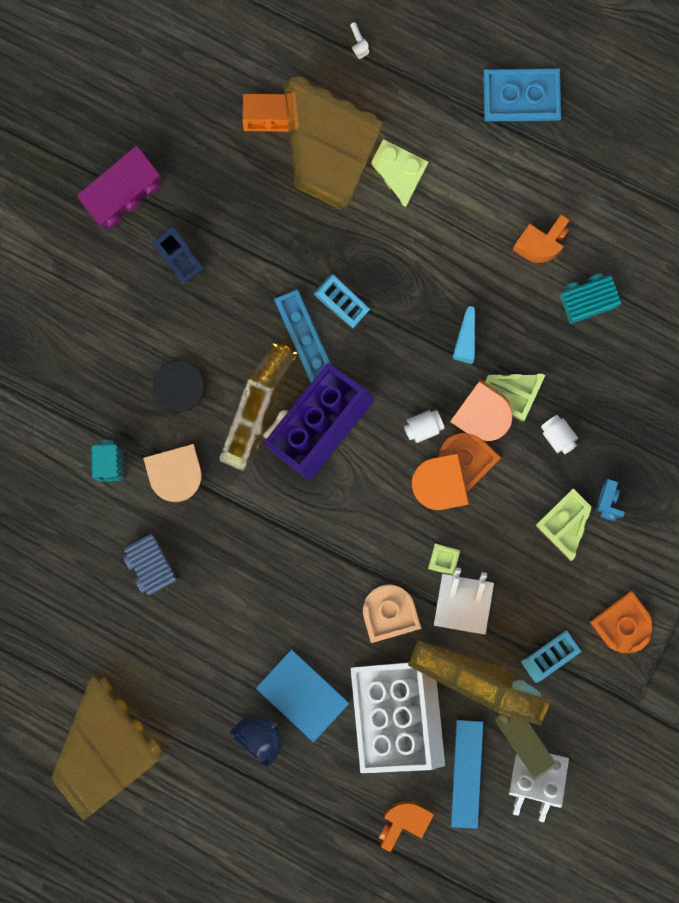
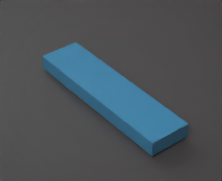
M298 289L275 298L274 301L310 383H312L325 365L331 363Z
M456 720L451 827L478 829L483 721Z

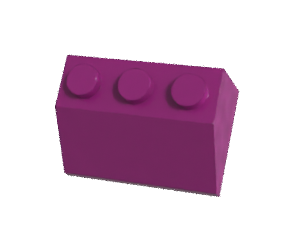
M135 146L81 191L77 197L86 211L103 230L108 227L111 229L121 221L120 217L127 211H134L141 204L140 200L147 194L151 196L157 192L162 180L138 146Z

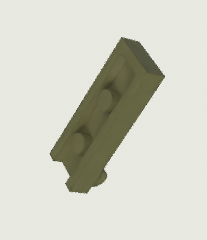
M511 706L505 713L501 712L498 714L499 716L495 718V722L533 779L536 780L556 767V762L518 706Z

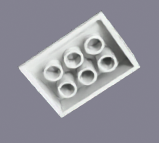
M435 660L352 667L351 678L360 772L433 770L445 766Z

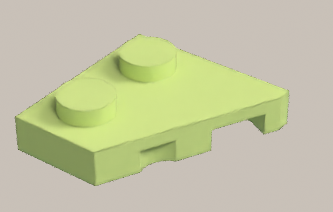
M383 139L371 164L385 179V183L394 191L401 204L407 207L429 162Z
M488 375L485 383L499 391L509 400L513 417L524 421L545 375Z
M572 489L535 526L572 561L576 556V550L592 507Z

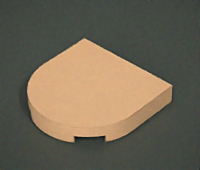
M194 444L144 458L151 487L162 499L170 502H182L191 498L198 490L202 480V472Z
M390 584L382 585L372 590L366 597L363 605V616L371 643L421 629L414 601L403 588Z

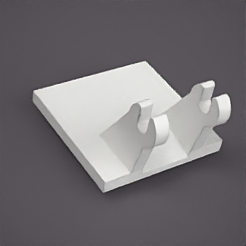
M455 567L453 576L442 574L434 626L486 634L494 583L485 581L487 573L481 572L479 580L459 577L461 568Z
M516 753L509 795L516 796L515 808L512 814L519 815L524 798L542 802L538 818L540 822L545 821L550 805L561 808L569 758L550 754L557 766L534 780Z

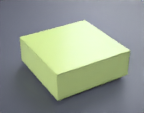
M435 544L428 569L453 576L460 550Z

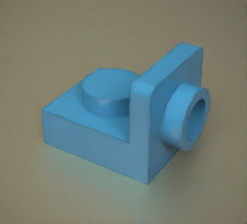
M607 479L603 483L595 511L601 512L600 517L615 521L616 518H623L625 512L611 508V504H616L620 490L616 489L618 482Z

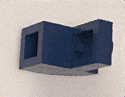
M171 227L152 242L155 250L182 284L186 283L203 269L174 227Z

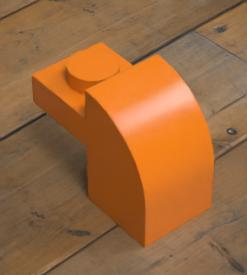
M560 215L547 235L529 224L516 242L513 251L531 262L545 263L551 261L563 249V246L556 242V240L561 243L568 233L569 229L566 228L569 219Z
M401 801L390 806L383 816L391 824L390 826L385 824L378 837L382 840L380 843L381 848L391 852L402 829L422 838L434 816L433 811L412 801Z

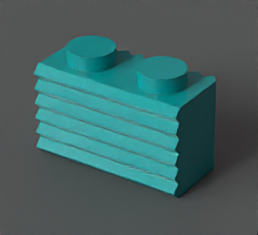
M602 273L588 278L589 283L579 285L578 282H574L564 287L565 291L559 296L570 324L616 309L621 305V300L611 275L604 277Z
M112 440L98 441L97 446H91L92 478L99 482L123 481L125 479L122 476L124 474L122 471L124 469L122 466L124 464L122 461L124 458L122 454L124 452L117 447V443H114Z

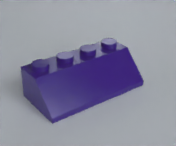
M327 363L263 444L291 468L310 481L374 400L366 389Z

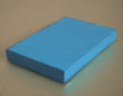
M560 68L484 69V121H560Z
M293 650L281 660L256 688L312 742L325 731L349 704Z

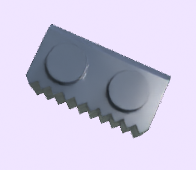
M153 534L123 548L126 554L122 557L129 570L134 568L138 578L135 579V582L141 593L146 591L148 595H152L177 581Z

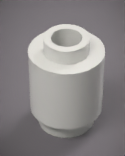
M428 410L407 419L408 425L404 426L409 440L414 439L416 443L438 435L439 431L444 429L437 410L432 412Z
M556 415L541 426L544 431L543 435L557 454L561 451L567 454L577 446L575 441L578 437L564 418L560 419Z

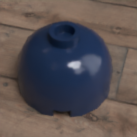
M257 716L246 717L229 732L230 735L235 736L233 739L254 759L258 756L262 760L260 764L266 768L273 763L280 753L282 746L281 738L276 732L279 727L269 717L265 720Z

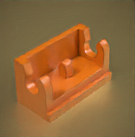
M243 94V130L294 132V94Z

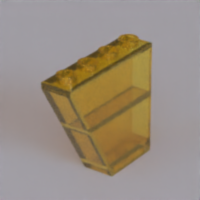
M291 77L285 82L284 91L295 187L338 209H343L350 202L383 123L377 120L376 115L355 109L353 103L333 98L332 93L323 88L316 89L310 86L309 81L302 77Z
M273 344L249 377L219 461L244 470L254 455L297 355L288 346Z
M417 641L408 666L497 713L534 724H542L551 702L549 698L504 667L422 641Z
M98 675L92 677L88 683L51 777L83 821L162 758L159 755L162 750L153 739L149 741L143 734L145 728L137 718L131 719L127 713L129 708L120 697L116 699L110 692L113 689L111 684L105 677L100 679Z

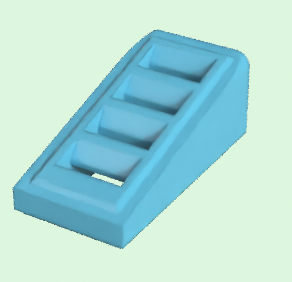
M334 274L329 275L313 293L323 304L352 328L370 310ZM332 285L336 287L329 296L325 294ZM339 292L343 293L344 295L335 304L332 300ZM347 299H350L351 303L342 310L340 307ZM357 305L359 307L358 311L350 318L348 316L349 312Z
M471 306L466 309L453 353V359L468 364H473L475 359L474 307Z
M566 630L526 657L521 663L534 682L537 683L581 653V650ZM562 641L570 652L568 655H566L558 642ZM552 646H553V648L555 649V651L557 652V654L559 655V657L561 658V660L558 661V659L555 657V655H554L553 652L551 651L550 648H551ZM544 653L552 666L549 667L541 654ZM534 659L537 661V663L539 664V666L541 667V669L543 670V672L540 670V668L538 667V665L535 663Z

